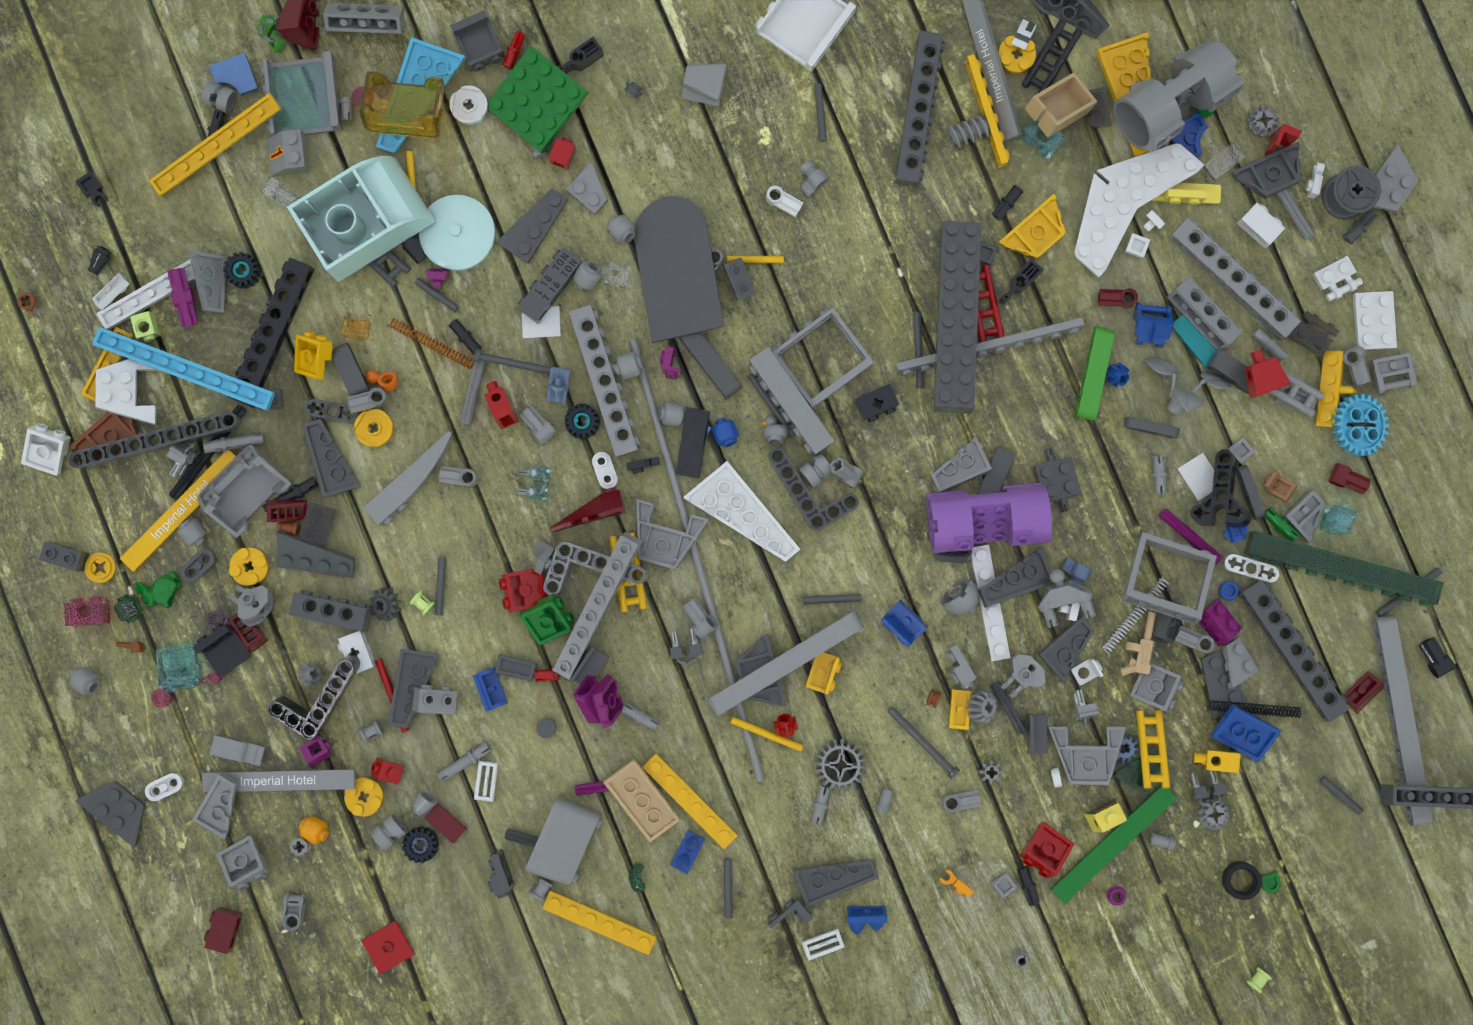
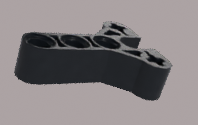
M1223 449L1216 454L1212 492L1201 504L1195 505L1191 509V517L1198 525L1215 526L1216 513L1220 509H1226L1225 523L1228 527H1246L1251 521L1248 511L1244 507L1239 506L1233 498L1236 459L1229 450ZM1230 457L1228 463H1222L1223 458ZM1222 476H1229L1227 481L1220 482ZM1221 494H1227L1225 500H1218Z

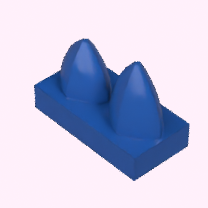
M688 830L670 866L688 874L705 838Z
M847 906V918L851 930L858 935L863 930L865 923H869L870 927L876 932L880 930L884 923H887L886 906Z

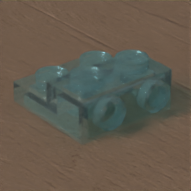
M194 642L156 650L158 686L164 691L173 693L179 687L192 689L196 687V684L202 683L201 665L198 663L197 653L193 649L196 645Z

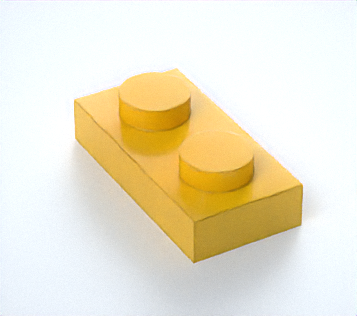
M951 690L948 728L969 730L970 717H968L969 711L966 708L969 705L967 701L970 700L972 691Z

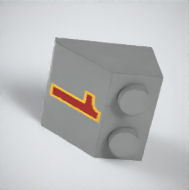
M301 129L281 131L267 139L272 177L310 172L306 135Z

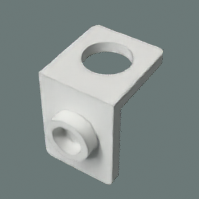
M1090 658L1071 669L1079 685H1083L1095 677L1104 676L1101 672L1103 669L1100 663ZM1082 667L1087 668L1089 671V675L1085 679L1080 678L1078 675V671Z

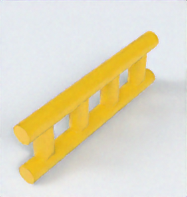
M629 533L630 535L636 537L635 533ZM616 536L609 537L611 554L618 542ZM637 552L632 563L640 566ZM636 570L634 578L638 581L641 580L642 572ZM623 580L617 591L621 613L628 612V606L639 604L640 609H646L647 603L643 583L634 584ZM636 585L637 596L626 598L625 587Z
M1161 710L1154 711L1155 717H1144V711H1136L1144 789L1152 788L1151 782H1162L1163 789L1170 788L1163 713ZM1156 724L1157 736H1146L1145 725ZM1147 744H1158L1159 755H1148ZM1149 763H1160L1161 774L1150 775Z

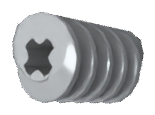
M982 115V118L976 116L975 120L970 118L968 123L962 121L961 126L956 123L954 129L952 126H948L947 133L951 145L954 146L956 144L958 148H961L962 141L967 146L968 139L975 143L976 136L980 141L982 140V134L989 138V126L985 116Z

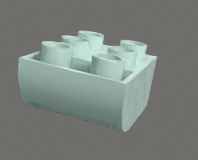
M378 156L357 163L287 206L325 270L337 282L350 276L436 222L399 162L392 156Z

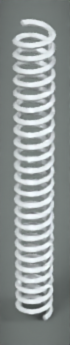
M1162 577V579L1160 578L1159 581H1157V584H1154L1152 590H1149V593L1147 594L1154 596L1152 594L1154 593L1157 596H1159V594L1156 593L1155 590H1157L1159 593L1162 592L1157 587L1164 591V588H1162L1159 584L1167 588V586L1162 581H1164L1168 585L1169 583ZM1139 606L1134 608L1132 613L1129 614L1130 616H1127V619H1125V622H1122V625H1119L1120 628H1117L1115 634H1112L1113 637L1107 640L1108 643L1102 646L1108 655L1110 653L1106 649L1113 652L1108 645L1115 649L1111 643L1115 646L1117 644L1113 640L1118 643L1120 641L1117 638L1122 640L1118 634L1125 637L1120 631L1125 634L1127 632L1124 629L1130 631L1125 625L1132 628L1128 622L1133 626L1135 624L1131 620L1137 623L1132 616L1140 620L1136 614L1140 617L1142 615L1138 611L1145 614Z

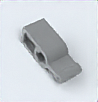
M218 734L214 735L210 755L261 766L266 747Z

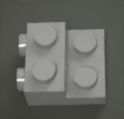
M949 645L946 647L948 652L945 654L951 663H955V665L949 668L951 671L949 676L954 684L956 683L961 688L966 689L974 684L973 680L977 678L958 645Z
M1150 663L1152 666L1151 673L1149 675L1139 674L1130 696L1166 713L1169 710L1173 711L1177 700L1174 698L1177 692H1182L1185 682H1182L1183 677Z
M252 835L217 853L228 886L233 890H246L249 887V883L254 880L255 882L262 881L266 878V874L270 872L265 857L260 853Z

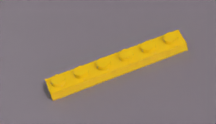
M975 54L967 56L965 64L981 115L985 116L989 126V140L998 168L1006 167L1009 162L1008 160H1010L1009 151L1004 149V136L1002 131L998 130V117L992 111V98L986 92L987 82L980 73L982 70L979 59L976 60Z
M657 753L642 767L723 849L738 836Z
M550 890L542 908L647 955L650 954L657 937L553 890Z

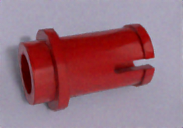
M554 667L545 670L536 669L535 682L553 681L554 683L556 680H559V674L553 671Z

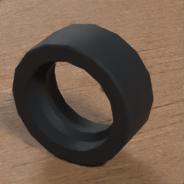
M1243 861L1233 862L1223 872L1222 885L1226 892L1234 898L1249 900L1255 897L1261 890L1262 876L1258 869ZM1239 869L1249 871L1253 877L1252 886L1246 892L1236 891L1231 885V877Z

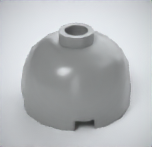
M966 577L952 585L954 589L949 594L946 591L940 601L954 615L971 614L977 608L976 605L980 595L978 588L970 578Z

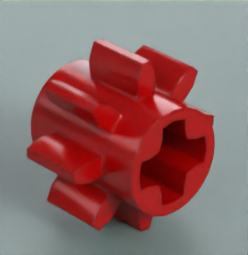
M781 714L778 716L777 721L773 722L776 734H781L785 738L791 737L795 733L794 730H798L795 716L791 717L789 714Z

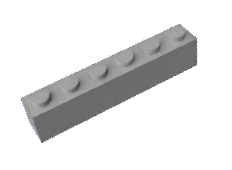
M769 347L749 359V370L754 376L758 375L761 379L759 384L765 392L767 390L770 392L772 403L782 409V417L787 423L791 422L794 427L792 431L796 437L803 439L805 442L803 446L808 454L812 453L815 456L833 444V438Z

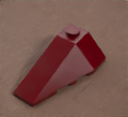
M287 0L277 24L278 32L286 41L311 50H317L319 27H316V17H319V10L316 6V0Z
M615 487L605 489V493L600 494L550 527V532L553 533L626 513L621 491L619 489L616 490Z

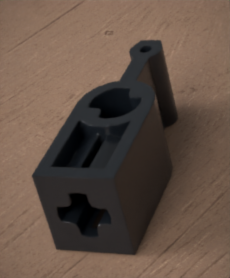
M591 37L570 53V61L564 65H559L558 68L565 74L573 69L582 71L604 56L603 50L595 38ZM576 58H579V59H582V58H583V60H582L581 62H578V61H575V62H574V60H575Z
M1031 258L1011 279L1009 284L1011 290L1003 294L999 302L1005 304L1013 292L1017 294L1022 293L1044 269ZM1017 280H1021L1023 282L1021 284L1022 287H1018L1016 285Z

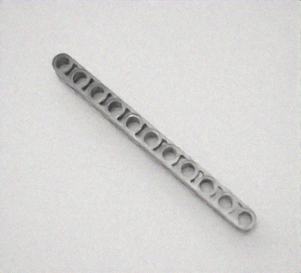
M1394 615L1375 617L1372 620L1400 783L1401 785L1427 786L1397 619ZM1405 806L1410 826L1432 823L1431 807Z

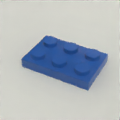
M1232 704L1210 735L1213 739L1259 762L1281 731L1279 728Z

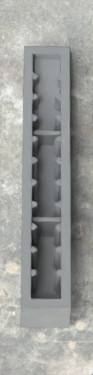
M448 431L363 507L378 525H388L394 520L393 516L397 512L401 513L409 506L407 503L426 484L445 456L455 436L452 432Z

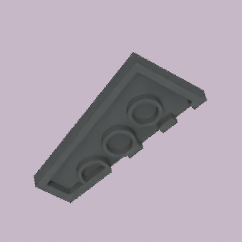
M407 649L400 650L388 726L408 728L415 712L412 711L414 687L421 688V684L427 685L439 654Z
M872 859L793 870L807 907L879 878Z

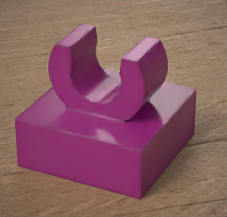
M430 268L426 272V279H433V288L440 289L443 285V280L449 277L448 269Z

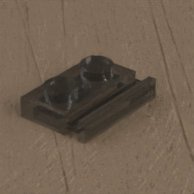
M310 502L299 537L305 541L315 542L325 547L337 510Z

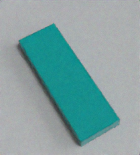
M1181 315L1174 321L1172 329L1202 366L1207 369V365L1216 349L1184 315Z

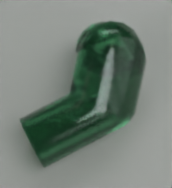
M638 862L635 863L628 878L631 888L635 892H642L645 889V883L641 881L640 874L644 865Z

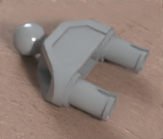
M1054 569L1050 572L1049 578L1055 584L1050 586L1038 604V609L1040 612H1043L1048 628L1052 627L1051 624H1053V627L1059 624L1054 612V608L1078 602L1081 605L1084 618H1089L1088 615L1090 617L1096 615L1091 601L1093 597L1091 590L1071 580L1064 581L1065 574L1060 569Z

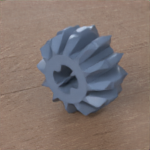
M1126 732L1122 745L1126 744L1124 746L1126 750H1121L1117 759L1122 765L1125 763V760L1128 763H1132L1131 756L1133 758L1138 757L1134 751H1140L1139 747H1134L1139 741L1136 739L1132 740L1134 735L1129 734L1127 736Z

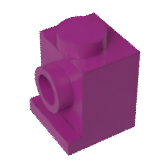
M320 736L299 747L304 759L312 769L315 765L332 756L329 752L332 750L330 743L327 739L323 741Z

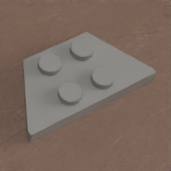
M1398 145L1393 148L1376 172L1381 185V194L1378 202L1372 208L1384 209L1385 211L1395 213L1418 182Z

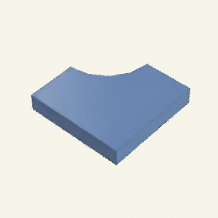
M245 53L209 66L215 83L231 85L237 89L241 96L259 90Z

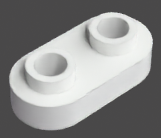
M605 452L596 453L592 458V465L600 486L604 489L615 487L618 483V477L610 456ZM600 458L605 459L603 465L598 464ZM610 476L611 482L606 483L604 478Z
M179 773L168 774L149 783L146 786L145 795L151 801L161 800L180 791L184 786V778ZM173 779L177 780L176 786L172 784ZM156 787L160 790L159 794L155 793Z

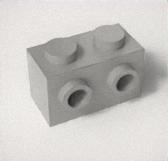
M421 684V688L414 687L412 711L455 715L457 691L451 690L450 686H440V689H433V685Z

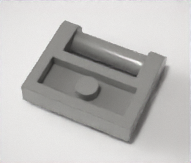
M1410 353L1370 361L1377 394L1407 386L1409 388L1416 387L1417 380ZM1404 373L1407 375V378L1388 383L1383 381L1385 377Z

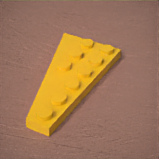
M1149 32L1099 48L1095 51L1114 102L1130 91L1129 88L1135 82L1140 83L1144 79H1151L1148 61L1150 51L1147 42ZM1130 143L1135 157L1150 152L1148 149L1142 150Z

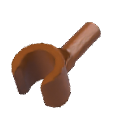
M116 642V647L131 648L132 653L144 652L142 642Z

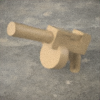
M1148 612L1144 638L1141 639L1140 644L1126 642L1125 651L1137 653L1138 657L1137 661L1131 658L1129 666L1120 668L1122 676L1131 673L1143 675L1151 673L1152 666L1150 662L1154 641H1151L1156 617L1155 612Z

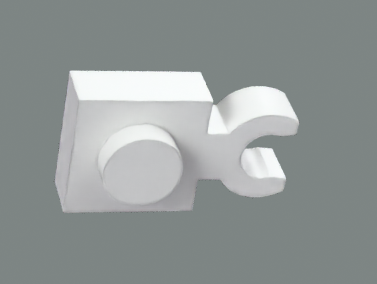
M1317 162L1313 166L1312 178L1308 179L1305 186L1307 198L1314 199L1320 194L1325 164Z

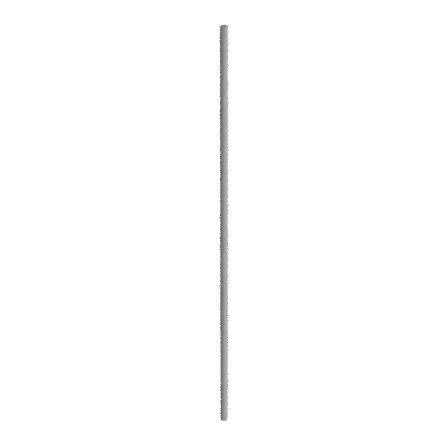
M637 339L629 342L632 352L640 355L644 369L641 370L639 375L686 533L689 523L688 514L661 421L658 419L657 407ZM695 542L690 552L708 614L714 616L718 622V627L714 630V634L730 686L736 682ZM740 702L735 706L738 717L748 722L743 703ZM742 728L757 782H762L765 779L750 731Z

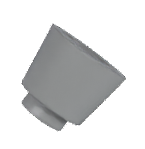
M420 790L412 804V810L419 816L426 815L437 804V801L429 793Z

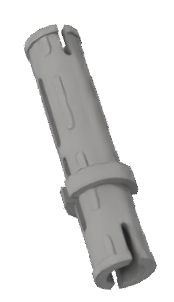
M262 433L231 438L221 437V439L203 441L205 453L227 452V450L244 448L251 444L253 446L264 445Z
M485 741L475 749L468 750L467 754L441 771H438V778H442L441 782L444 783L471 764L478 763L479 759L492 752L490 745L487 746L488 743Z

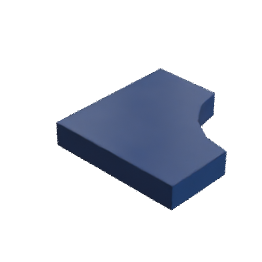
M1199 112L1185 119V125L1181 133L1170 140L1172 144H1180L1196 158L1202 154L1200 138L1208 128Z

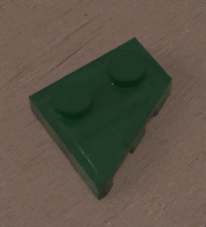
M1140 755L1132 760V763H1128L1113 775L1115 778L1145 794H1148L1150 789H1144ZM1149 763L1150 775L1158 774L1160 763Z

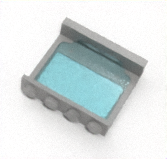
M331 51L323 52L324 57L276 63H270L267 59H263L261 74L262 77H265V84H263L264 95L271 93L282 108L281 111L267 121V130L272 136L281 131L301 129L305 135L343 131L335 56Z

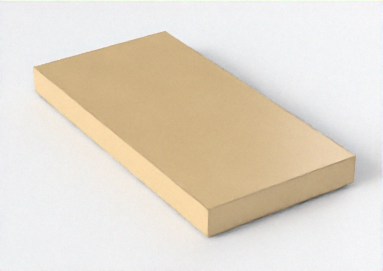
M635 758L603 781L649 843L681 820Z

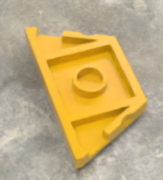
M1051 195L998 243L1001 246L1037 260L1066 234L1064 224L1061 221V213L1056 203V195Z

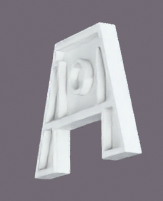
M127 359L96 370L95 407L97 409L156 426V406H137V371H157V369Z

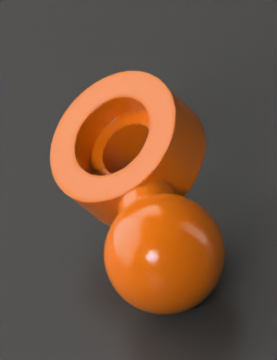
M369 370L365 374L367 383L371 385L379 383L380 388L384 391L394 390L399 383L396 374L390 371L380 375L376 370Z

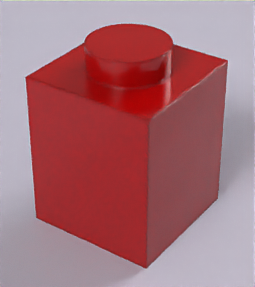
M556 138L549 157L550 164L569 170L576 150L575 145L572 144L573 141L567 138H562V140Z

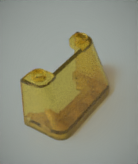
M367 71L359 106L364 128L373 133L423 138L439 137L444 94L443 78L431 77L425 80V86L388 82L387 77L382 72Z

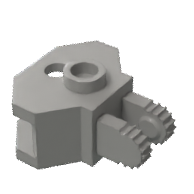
M236 585L234 589L241 596L237 599L229 594L227 599L238 606V617L249 627L262 623L273 609V595L262 585L253 589H244Z
M1015 654L1010 659V676L1000 687L1004 690L1015 680L1018 685L1009 694L1013 698L1023 688L1026 689L1028 686L1041 687L1046 682L1045 670L1031 656ZM1029 665H1032L1031 671L1028 669Z

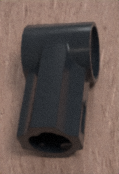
M1435 637L1426 639L1418 645L1429 662L1428 668L1437 679L1455 669L1454 662L1443 652Z

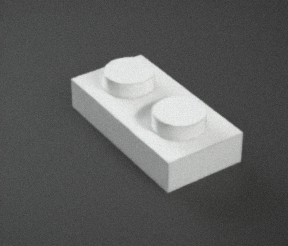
M119 272L92 298L93 302L99 309L103 310L105 307L110 306L119 294L125 292L129 282Z

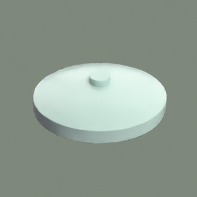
M449 195L440 198L428 207L436 222L419 232V240L423 251L433 263L450 271H465L478 266L488 257L495 243L496 231L490 213L479 201L465 195Z

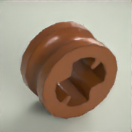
M22 293L17 298V304L23 310L31 311L36 307L37 300L30 293ZM28 297H30L29 301H31V304H26L25 307V303L23 302V300L25 298L28 299Z
M931 689L926 705L932 704L936 708L941 692H935L934 689Z

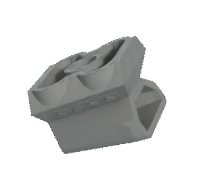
M690 62L685 72L682 99L690 102L705 103L708 106H719L726 78V64H696Z

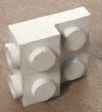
M38 423L27 429L21 464L57 476L61 473L63 458L68 454L71 437L66 436V432L63 430L52 431L47 429V425Z

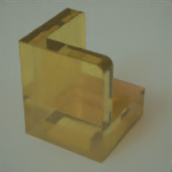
M344 316L342 335L345 338L368 340L370 322Z

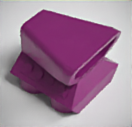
M608 674L599 683L595 676H586L573 694L588 723H600L603 728L613 725L621 713L623 705L622 698L617 693V682Z

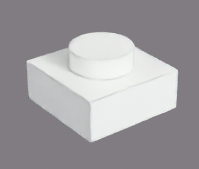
M1132 233L1125 253L1143 259L1150 239Z

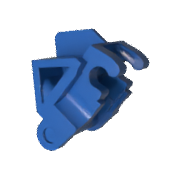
M1136 302L1133 318L1136 320L1134 336H1137L1135 345H1142L1143 342L1155 343L1156 347L1160 348L1165 345V339L1169 340L1174 325L1171 306L1159 307L1142 305L1141 302ZM1142 312L1162 314L1165 316L1164 318L1143 316Z

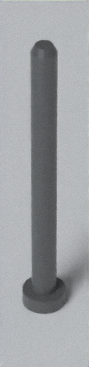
M476 349L474 362L477 363L481 360L550 374L551 367L485 354L481 353L480 349Z
M894 707L888 709V713L949 773L947 776L950 779L960 771L957 766L954 768Z

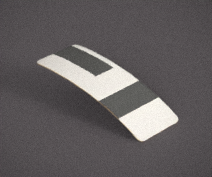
M1023 19L1012 41V45L1025 50L1037 25Z

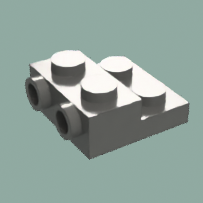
M499 849L490 856L489 865L491 870H495V872L489 877L490 881H488L490 891L494 892L498 899L509 895L512 892L511 889L515 886L504 851Z

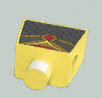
M1117 798L1084 813L1093 832L1103 833L1127 821Z

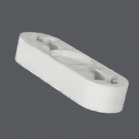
M1236 554L1225 556L1222 562L1224 569L1229 572L1267 583L1275 582L1279 577V570L1275 566ZM1234 558V562L1239 564L1242 563L1241 567L1232 566L1231 568V564L1228 563V560H1232ZM1248 563H1253L1256 567L1253 574H1249L1246 571ZM1271 569L1273 577L1268 579V575L1260 573V571H1269Z

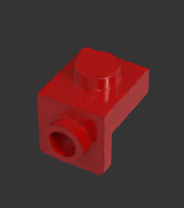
M377 757L371 767V776L380 781L399 784L404 766Z

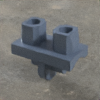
M551 366L547 401L566 404L570 369Z

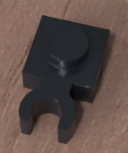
M92 171L75 181L85 197L90 198L92 196L91 200L95 206L100 207L98 203L100 197L106 202L109 201L108 197L100 192L104 187Z
M659 457L627 462L626 465L629 472L632 471L633 474L644 472V469L647 467L660 465Z

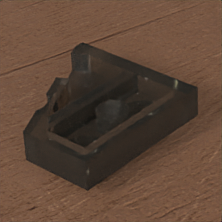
M1105 87L1089 90L1098 102L1087 115L1083 116L1084 120L1091 129L1111 126Z

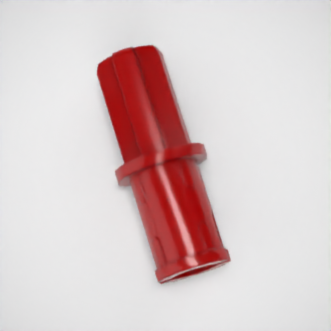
M520 31L515 32L510 47L507 46L508 50L501 64L502 66L513 69L518 55L521 54L520 48L525 38L524 33Z

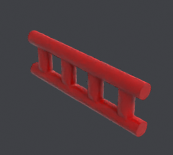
M989 265L981 266L983 272L979 273V280H985L987 290L979 292L978 300L989 298L991 309L980 311L978 305L977 335L979 343L987 341L986 337L997 335L998 338L1005 337ZM993 316L995 327L984 329L982 318Z

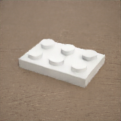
M1393 291L1354 293L1353 308L1356 346H1361L1365 350L1397 348Z

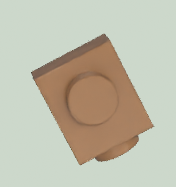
M1274 471L1272 475L1269 474L1264 482L1266 492L1286 503L1297 488L1296 484L1281 477L1277 471Z

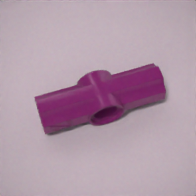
M185 267L168 270V277L172 288L171 297L174 307L177 308L181 327L199 324L194 307V293L192 288L189 287Z

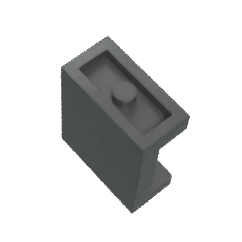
M485 10L450 25L463 55L466 56L465 60L471 72L480 71L490 63L496 64L505 57Z

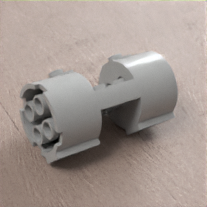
M1210 39L1192 50L1189 49L1185 53L1180 52L1174 58L1171 68L1173 79H1169L1164 85L1155 79H1144L1140 83L1135 82L1129 88L1130 91L1114 102L1113 114L1120 131L1132 145L1142 150L1148 149L1152 153L1181 133L1185 125L1181 116L1183 110L1192 105L1200 110L1207 109L1211 113L1240 93L1245 83L1241 79V73H1237L1235 57L1221 42H1211Z

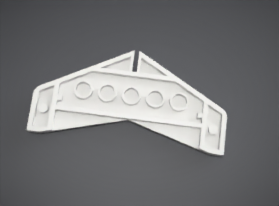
M1172 144L1155 150L1152 153L1149 152L1097 170L1096 172L1109 184L1107 185L1094 173L1074 251L1075 258L1099 278L1106 271L1136 210L1168 189L1197 174L1204 164L1182 145Z

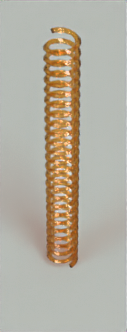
M395 318L392 319L390 325L387 324V326H390L391 329L394 328V330H397V332H401V334L404 333V336L407 335V337L414 339V341H417L418 343L420 342L421 345L424 344V346L431 348V350L434 349V351H437V353H441V355H444V357L447 356L448 359L451 358V360H454V362H457L458 364L461 363V366L464 365V367L471 369L474 365L473 361L472 365L469 367L472 358L466 365V362L468 361L469 357H467L465 362L462 364L465 355H463L461 361L459 362L462 353H460L458 359L456 360V357L459 353L458 351L456 352L454 358L452 357L455 353V350H453L452 354L449 356L452 348H450L448 353L446 354V351L449 348L448 346L442 353L443 349L445 348V344L439 351L442 342L436 349V346L439 343L438 341H436L435 346L432 348L435 339H433L431 345L429 346L432 337L429 338L428 343L426 344V341L429 337L428 335L422 343L425 334L422 335L419 341L422 332H420L418 337L416 338V335L419 331L417 330L415 332V328L409 335V332L411 331L412 327L408 329V325H406L404 331L402 332V329L405 326V323H403L401 329L399 330L402 321L399 322L398 327L396 329L395 327L398 323V320H396L394 326L392 327Z

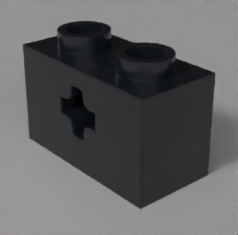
M890 384L854 400L862 421L868 420L869 423L879 419L878 415L884 412L886 415L897 411L896 407L899 406V402ZM875 400L882 403L880 409L873 407Z

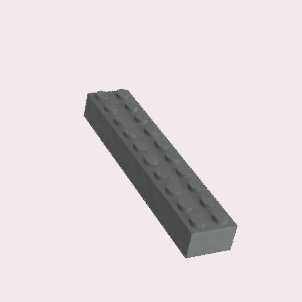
M943 221L941 227L933 412L972 414L974 410L981 244L980 222Z

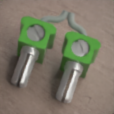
M271 14L267 16L262 15L258 24L259 36L265 38L273 52L277 54L278 51L284 49L287 42L278 31H275L280 16L274 18Z

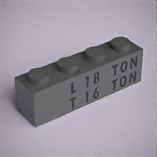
M564 247L561 251H556L552 257V263L543 268L540 279L538 281L535 280L531 284L530 292L527 296L523 295L518 302L519 306L517 308L519 311L537 324L573 279L576 269L582 263L581 259Z

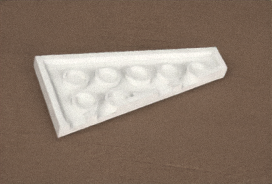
M728 461L683 497L785 562L800 550Z

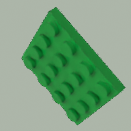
M530 45L488 101V109L534 148L543 153L589 92Z

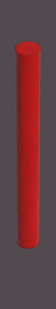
M382 659L374 662L391 703L394 689ZM400 727L402 733L409 731V728Z

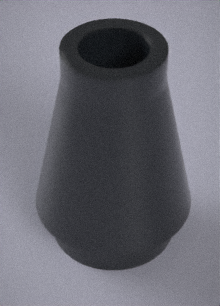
M412 236L401 243L403 245L402 248L416 264L426 259L418 237Z
M100 245L96 249L94 248L88 271L99 275L100 271L112 258V252Z

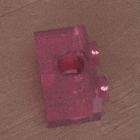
M91 597L90 601L83 602V598L71 599V603H64L65 626L110 624L109 601L102 600V597ZM87 606L90 609V614L88 616H86L84 613V610Z

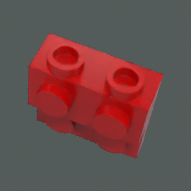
M534 569L503 574L501 575L502 579H499V587L505 593V598L502 599L503 607L508 610V613L527 610L537 605L538 600L547 597L543 588V572L540 575L534 572Z
M1041 822L1019 856L1023 858L1022 861L1025 865L1029 867L1035 866L1039 869L1038 873L1042 877L1053 878L1058 875L1075 844L1045 822Z

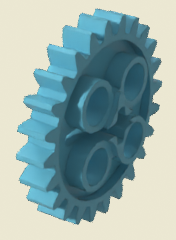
M1364 394L1350 395V397L1344 398V402L1338 403L1340 408L1334 409L1337 415L1332 416V418L1336 422L1331 423V425L1336 429L1332 433H1337V437L1334 440L1341 441L1338 446L1344 447V452H1350V455L1357 456L1371 455V453L1377 452L1376 448H1382L1380 442H1386L1383 436L1389 434L1385 431V428L1390 427L1389 424H1385L1389 417H1384L1383 414L1386 410L1380 409L1382 403L1376 404L1377 398L1371 399V395ZM1347 423L1374 424V427H1349Z

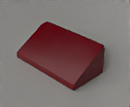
M1368 671L1343 696L1348 702L1347 705L1358 714L1383 690L1384 685Z

